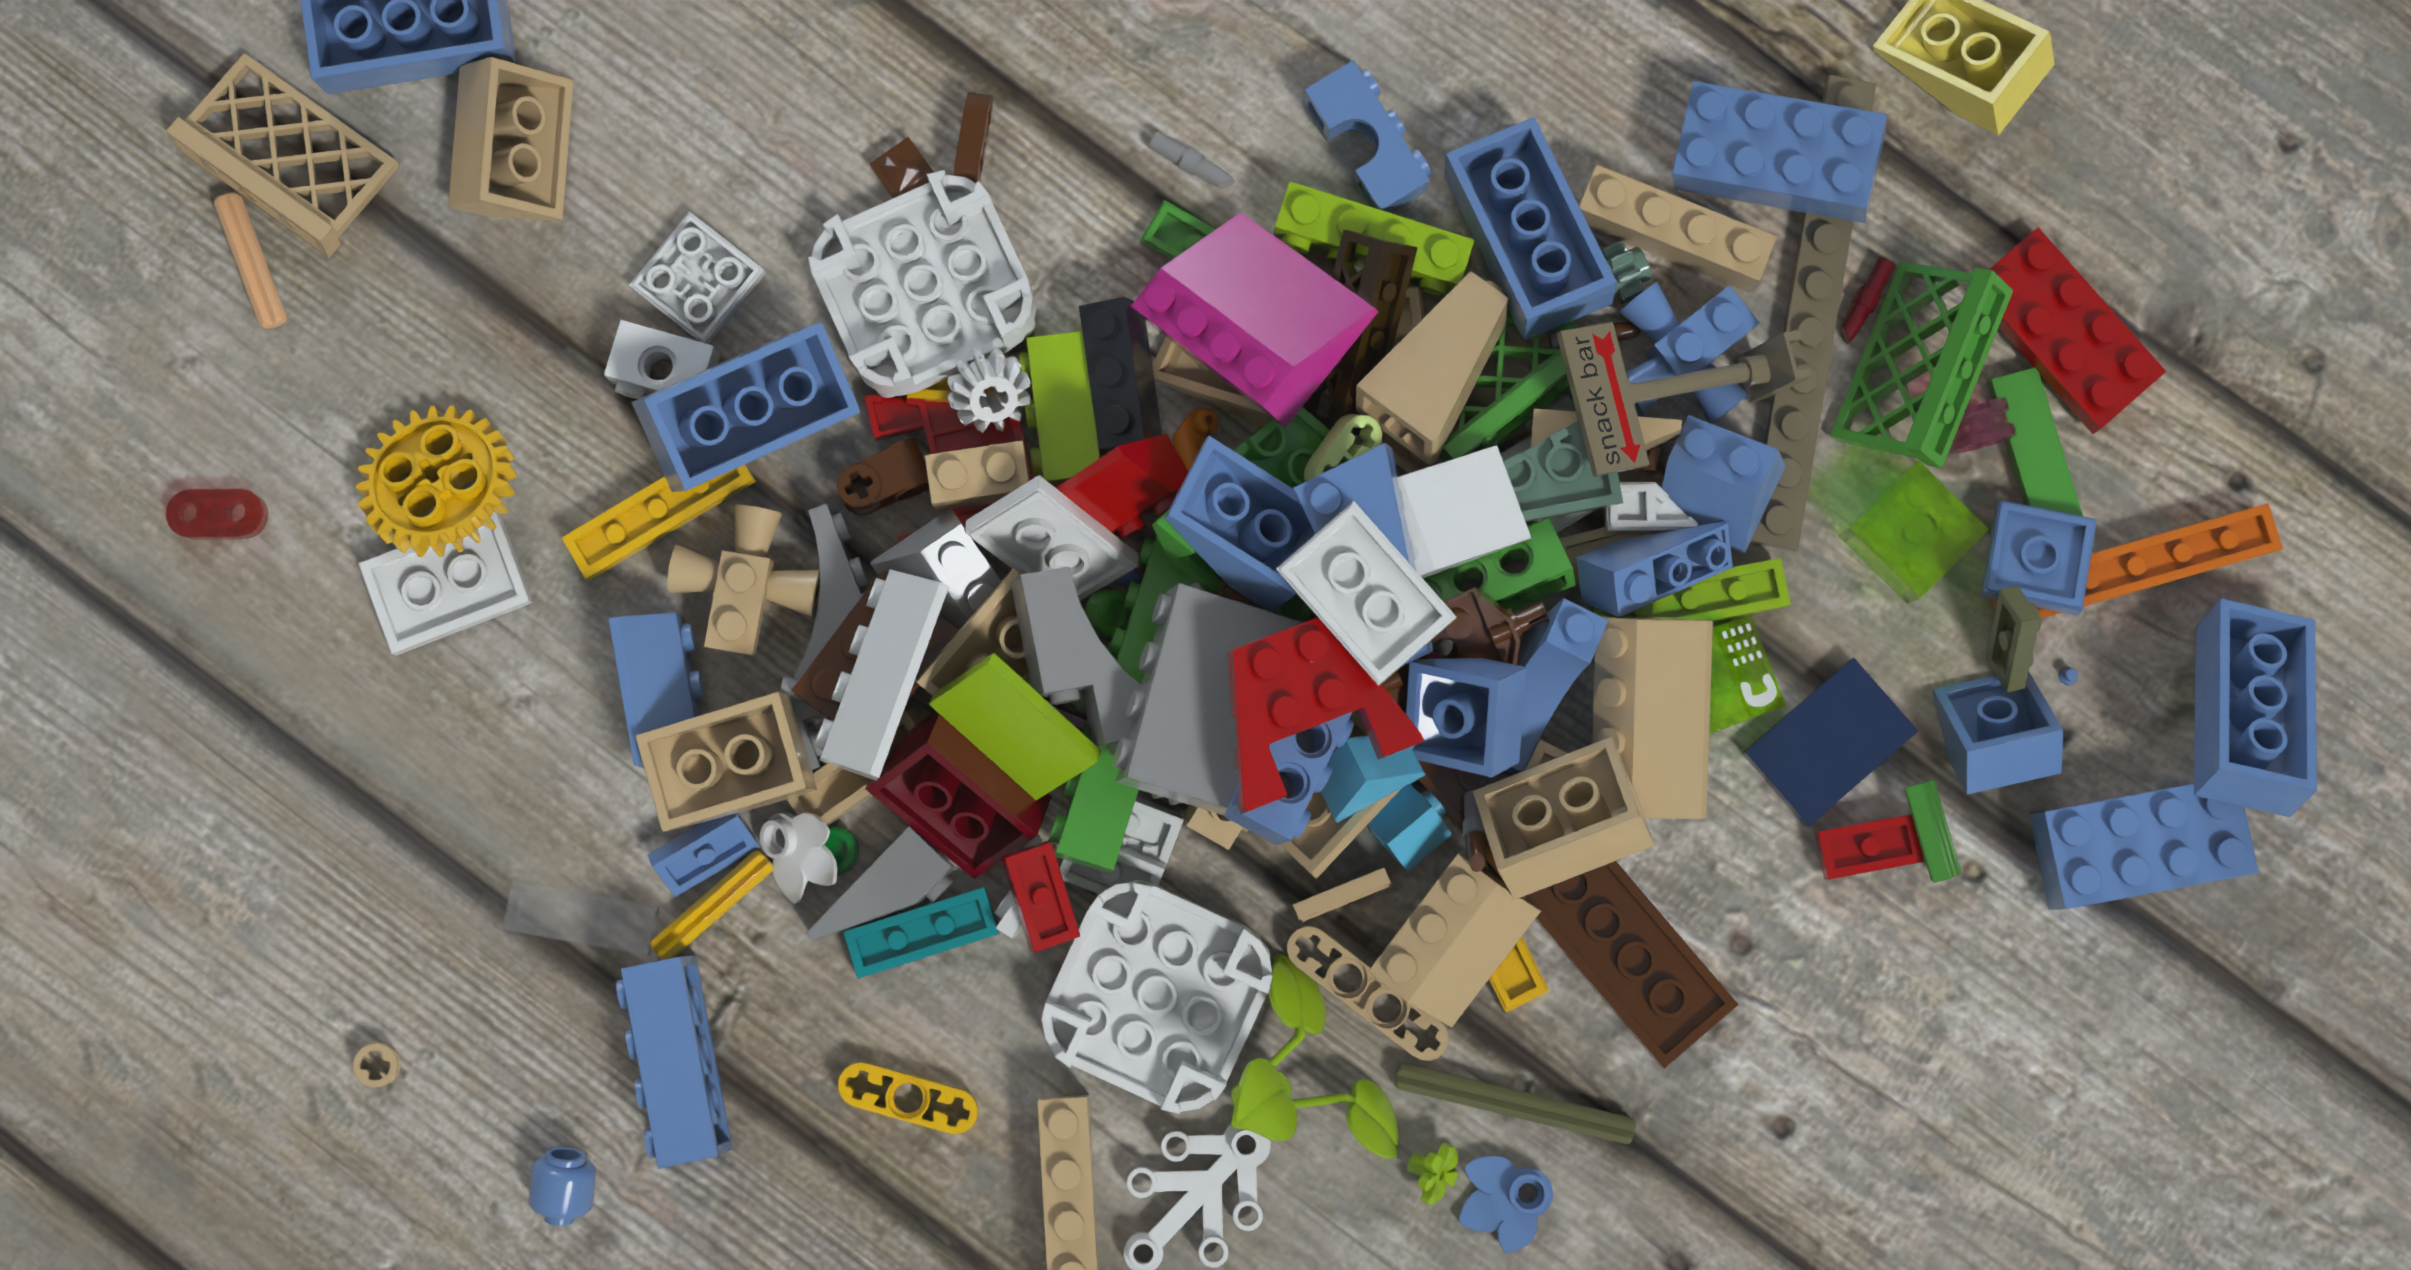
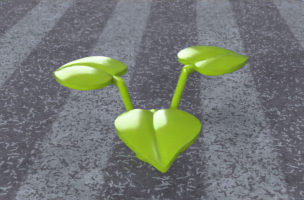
M1278 953L1273 955L1274 963L1271 966V974L1273 976L1268 992L1269 1000L1279 1019L1286 1026L1294 1028V1035L1269 1061L1257 1058L1246 1065L1239 1084H1236L1231 1092L1234 1106L1231 1126L1254 1132L1275 1142H1283L1292 1138L1296 1131V1108L1341 1103L1349 1107L1346 1114L1347 1125L1353 1136L1364 1148L1385 1159L1391 1160L1398 1157L1399 1132L1396 1115L1386 1093L1374 1082L1365 1079L1356 1081L1352 1085L1351 1095L1340 1093L1300 1099L1290 1098V1083L1287 1077L1277 1071L1275 1067L1305 1038L1306 1031L1312 1035H1317L1323 1031L1326 1022V1009L1317 983L1298 969L1289 960L1288 956Z

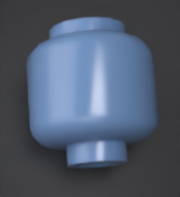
M568 1147L552 1148L546 1151V1156L540 1157L532 1165L529 1206L534 1212L544 1216V1221L548 1224L557 1226L570 1225L574 1222V1218L584 1216L592 1209L596 1167L590 1160L585 1158L586 1154L583 1151Z

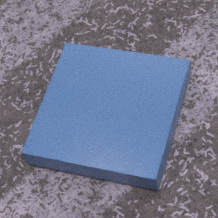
M1999 500L1995 507L1981 596L1998 599L1999 589L2018 585L2027 600L2035 604L2036 607L2078 616L2083 609L2097 519Z

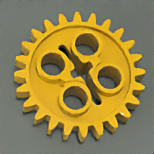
M433 405L430 406L427 418L421 419L416 411L413 410L410 412L411 424L404 426L396 419L392 421L396 433L389 436L379 432L377 436L383 444L381 449L367 448L365 450L373 463L358 467V471L366 479V481L355 485V488L363 497L358 502V506L366 514V522L374 531H377V534L386 544L393 542L402 553H405L411 547L418 557H423L429 546H431L438 557H443L446 544L452 543L458 552H462L463 538L467 536L477 543L481 542L478 529L482 525L492 530H495L497 527L490 517L493 512L507 514L508 509L500 500L501 497L515 496L514 489L507 482L517 477V472L510 464L515 458L509 448L505 446L507 442L499 430L495 431L487 418L479 420L470 409L461 417L454 405L449 406L444 417ZM452 445L447 452L438 455L444 447ZM411 472L405 480L398 482L400 477ZM476 479L471 487L462 489L467 482ZM435 507L429 515L421 517L427 509Z

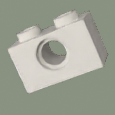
M620 320L604 376L612 384L616 385L615 392L630 398L640 399L644 397L645 393L652 394L718 365L721 354L713 345ZM661 359L672 360V372L667 378L663 380L651 379L650 372L655 362Z

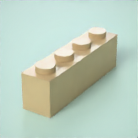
M1597 164L1579 202V207L1591 230L1618 241L1623 240L1624 243L1633 247L1638 246L1643 251L1748 293L1760 281L1777 236Z
M1089 1094L1040 1097L1037 1100L1047 1270H1099Z

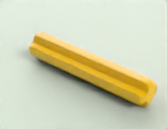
M758 850L753 851L651 941L650 946L654 953L661 960L674 958L773 871L774 866L767 856Z

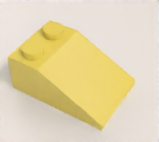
M1909 0L1873 45L1875 53L1957 116L1998 136L2055 65L2050 31L1983 0Z

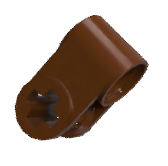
M910 438L896 442L879 453L845 468L838 477V494L848 511L855 515L864 516L928 490L929 482L926 462L915 439ZM861 480L867 487L869 495L863 499H860L854 493L853 486L855 482Z

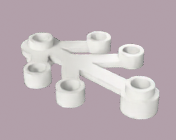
M1231 1124L1227 1127L1224 1134L1186 1135L1184 1132L1177 1130L1167 1133L1162 1140L1161 1149L1163 1155L1170 1161H1182L1189 1154L1221 1156L1208 1170L1152 1171L1147 1167H1137L1130 1172L1127 1179V1187L1135 1197L1146 1198L1153 1192H1187L1150 1232L1140 1231L1129 1237L1124 1247L1126 1264L1132 1270H1155L1163 1259V1246L1203 1205V1241L1199 1246V1257L1202 1263L1208 1267L1215 1268L1223 1265L1228 1258L1229 1252L1227 1243L1223 1240L1222 1184L1237 1169L1239 1203L1236 1204L1233 1210L1234 1223L1244 1231H1252L1258 1228L1262 1222L1263 1213L1260 1205L1257 1203L1256 1167L1268 1157L1271 1141L1254 1132L1234 1128ZM1249 1135L1254 1138L1256 1146L1251 1153L1244 1154L1237 1149L1236 1143L1241 1136ZM1180 1137L1185 1141L1186 1149L1182 1154L1172 1155L1169 1153L1166 1145L1170 1138ZM1145 1173L1151 1178L1152 1184L1148 1190L1138 1191L1134 1188L1132 1180L1136 1174ZM1245 1206L1255 1208L1257 1219L1252 1224L1242 1223L1238 1218L1241 1208ZM1212 1242L1220 1244L1223 1248V1255L1215 1261L1209 1260L1204 1255V1248ZM1146 1244L1152 1248L1153 1257L1148 1262H1140L1135 1258L1134 1249L1138 1245Z

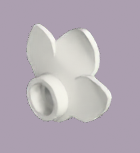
M788 812L774 814L764 823L760 831L761 846L764 852L773 858V877L783 894L793 904L801 901L808 881L822 886L834 885L837 880L836 860L832 852L824 845L829 838L830 829L819 816L809 812H804L797 816Z

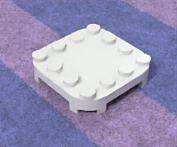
M945 170L926 174L929 180L927 184L844 221H841L837 214L822 224L825 230L814 244L812 257H808L812 276L816 281L855 370L865 384L875 389L882 397L891 398L919 392L947 379L950 375L959 374L960 371L957 367L958 359L964 360L969 364L975 361L973 357L975 348L981 350L985 358L989 357L995 347L1000 349L1002 353H1005L1022 342L1025 337L1031 335L1035 329L1036 304L1029 279L993 206L990 195L979 181L975 183L966 177L946 175Z
M1137 879L1115 881L1108 888L1101 891L1088 908L1079 928L1081 937L1074 939L1045 1002L1041 1019L1045 1040L1054 1052L1055 1058L1069 1068L1072 1065L1161 1106V1110L1180 1114L1183 1111L1200 1109L1211 1101H1216L1226 1087L1228 1078L1269 992L1273 976L1271 974L1270 951L1260 936L1244 924L1163 887Z

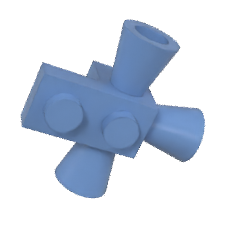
M1655 282L1619 312L1656 342L1645 355L1649 361L1626 372L1628 381L1630 383H1637L1717 368L1713 365L1714 361L1756 328L1760 322L1729 285L1679 324L1658 282ZM1738 384L1694 392L1711 424L1723 417L1749 395ZM1658 399L1635 403L1637 415L1643 417Z

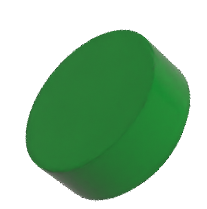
M832 826L829 827V838L824 845L832 852L836 860L837 876L849 872L856 865L860 849L857 839L850 831Z

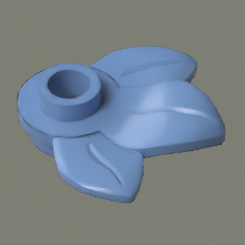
M1484 1156L1467 1163L1464 1170L1477 1189L1470 1194L1462 1206L1459 1215L1460 1224L1478 1232L1497 1231L1498 1240L1504 1253H1511L1527 1246L1536 1235L1538 1216L1548 1209L1552 1201L1553 1189L1549 1179L1541 1171L1534 1168L1517 1169L1508 1159L1502 1156ZM1525 1183H1531L1536 1188V1196L1531 1201H1522L1518 1195L1519 1188Z

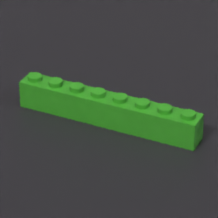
M1153 512L1151 515V518L1158 519L1161 517L1157 516L1155 512ZM1156 533L1154 538L1146 535L1144 537L1138 563L1145 566L1140 583L1130 582L1122 609L1130 611L1125 629L1116 627L1108 650L1113 657H1116L1115 660L1122 669L1141 685L1145 672L1139 670V662L1148 641L1153 642L1158 624L1152 622V614L1161 593L1166 595L1169 589L1179 583L1187 586L1195 583L1167 560ZM1086 720L1082 733L1092 741L1088 720ZM1109 747L1099 748L1102 753L1096 764L1066 782L1063 795L1071 797L1066 816L1057 813L1048 841L1056 844L1054 851L1056 857L1109 874L1114 870L1139 789L1115 782L1119 768L1113 767L1114 755H1110Z

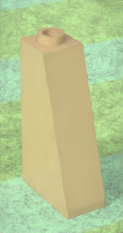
M1470 271L1356 385V411L1361 415H1369L1374 418L1380 425L1381 430L1430 466L1438 459L1506 325L1509 298L1505 296L1503 290L1496 283L1490 280L1484 281Z

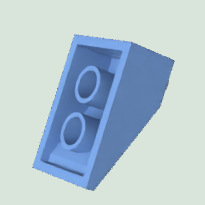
M1208 436L1199 450L1165 519L1229 587L1272 613L1296 595V592L1278 573L1276 568L1311 539L1315 533L1293 488L1211 436Z

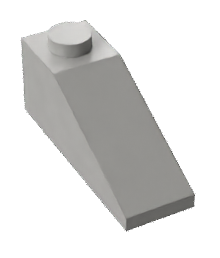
M908 826L805 934L812 941L821 940L921 904L926 898L934 903L952 885L953 881L948 875L955 867L925 838Z

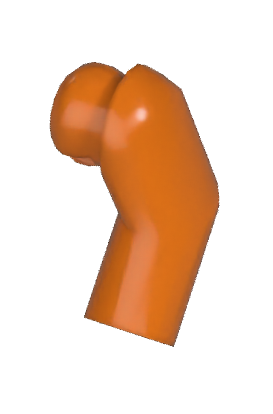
M1211 409L1193 410L1173 433V445L1188 472L1205 439L1211 436L1218 428L1219 419Z

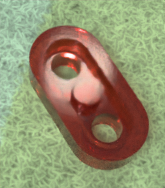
M187 489L175 494L170 499L166 508V520L172 531L192 540L249 539L262 532L269 516L265 501L259 495L246 489ZM243 504L245 507L243 518L234 521L232 518L234 507ZM194 505L196 516L193 520L186 522L183 516L184 510L188 506Z

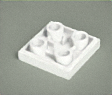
M689 211L629 286L697 341L709 344L765 276L766 272Z

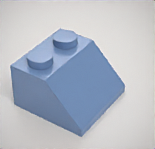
M1688 415L1668 457L1662 489L1688 517L1691 516L1698 523V526L1722 521L1727 522L1730 547L1745 553L1786 466L1778 449Z
M1485 658L1416 659L1409 662L1406 715L1422 733L1425 740L1411 746L1417 759L1488 777H1494L1518 764L1520 761L1527 667Z
M2028 672L2025 689L2006 692L1996 675L1933 689V698L1949 762L1966 795L2062 773L2063 729L2030 672Z

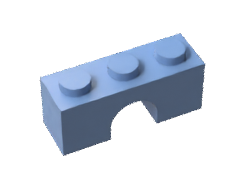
M1352 60L1304 89L1303 104L1327 142L1342 133L1350 131L1362 133L1372 141L1376 155L1368 163L1355 170L1353 183L1367 206L1393 213L1427 192L1430 182L1427 176L1431 174V170L1421 152L1417 149L1411 152L1402 136L1406 134V131L1395 111L1391 109L1386 112L1377 96L1381 92L1372 74L1367 69L1361 72L1355 61Z

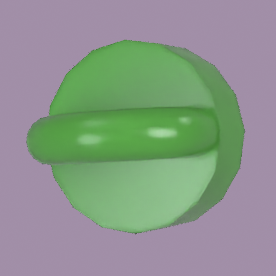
M1101 588L1086 597L1083 610L1097 636L1112 638L1116 627L1125 629L1130 611L1122 609L1126 596L1124 592L1116 589Z

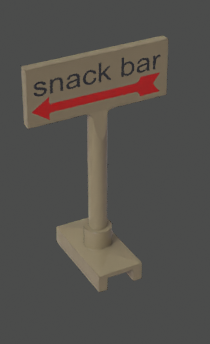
M1613 322L1563 330L1556 333L1593 477L1650 465L1635 409V403L1742 383L1745 386L1746 392L1749 393L1747 396L1748 401L1752 403L1766 400L1813 377L1810 367L1797 369L1791 344L1803 339L1800 329L1783 332L1737 357L1738 364L1637 383H1630L1628 381Z

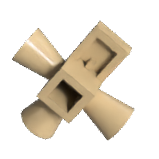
M734 505L735 552L722 550L720 561L684 547L675 546L668 569V593L714 592L704 643L705 648L755 657L763 612H770L771 602L810 617L815 616L820 591V569L777 571L778 565L770 558H765L782 513L756 506Z

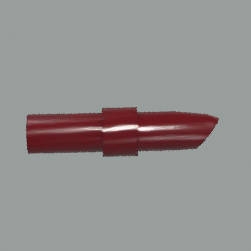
M1878 257L1864 285L1859 287L1851 301L1853 305L1840 327L1842 338L1846 344H1849L1855 338L1868 315L1873 313L1881 299L1879 295L1896 266L1889 259Z

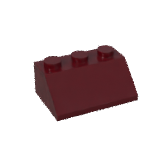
M937 711L911 729L885 761L880 777L876 781L871 779L865 788L973 879H976L1002 861V856L1013 853L1038 835L1051 800V796L1048 793L1035 800Z

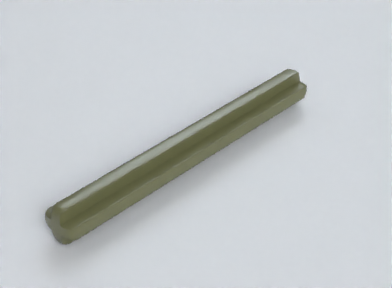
M1400 1063L1395 1075L1394 1086L1400 1090L1623 1144H1630L1634 1137L1636 1123L1631 1117L1407 1063Z

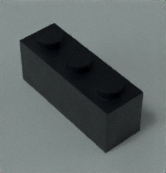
M1124 296L1079 306L1098 446L1100 450L1107 452L1120 445L1162 435L1146 320L1131 307L1134 301Z

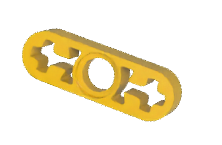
M854 1063L844 1069L838 1080V1091L841 1098L853 1107L945 1133H964L976 1123L979 1116L978 1102L969 1091L873 1063ZM861 1071H866L869 1073L868 1081L870 1083L883 1086L885 1084L884 1076L892 1077L894 1080L886 1092V1107L877 1104L882 1095L879 1093L868 1091L863 1094L862 1098L855 1097V1088L848 1085L849 1078L858 1077ZM911 1083L921 1090L923 1102L918 1110L905 1112L896 1105L895 1093L902 1084ZM931 1089L941 1092L937 1099V1102L952 1104L956 1097L963 1099V1108L970 1111L969 1118H961L957 1125L949 1123L950 1115L936 1109L933 1111L934 1120L925 1118L924 1114L932 1102Z

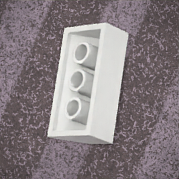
M891 569L886 581L879 578L875 579L866 606L875 609L869 627L858 625L849 653L858 656L851 674L841 671L831 699L840 703L835 720L833 722L824 718L814 747L823 750L820 761L875 781L880 777L949 585Z

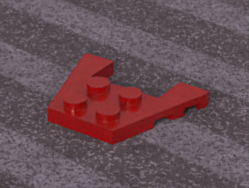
M880 395L864 396L873 436L876 441L924 429L930 454L1023 440L1030 480L1034 478L1020 421L1007 417L1003 420L1005 423L1003 432L997 430L994 423L990 422L982 433L976 429L974 421L967 425L960 422L957 416L958 410L952 409L949 402L925 401V399L885 398ZM993 503L952 510L963 526L966 527V520ZM912 533L898 536L899 542L904 540Z
M1318 617L1227 652L1232 718H1235L1237 749L1234 750L1235 769H1238L1240 794L1237 795V802L1240 814L1288 796L1269 749V744L1357 710L1377 759L1384 758L1425 741L1422 733L1382 684L1378 686Z

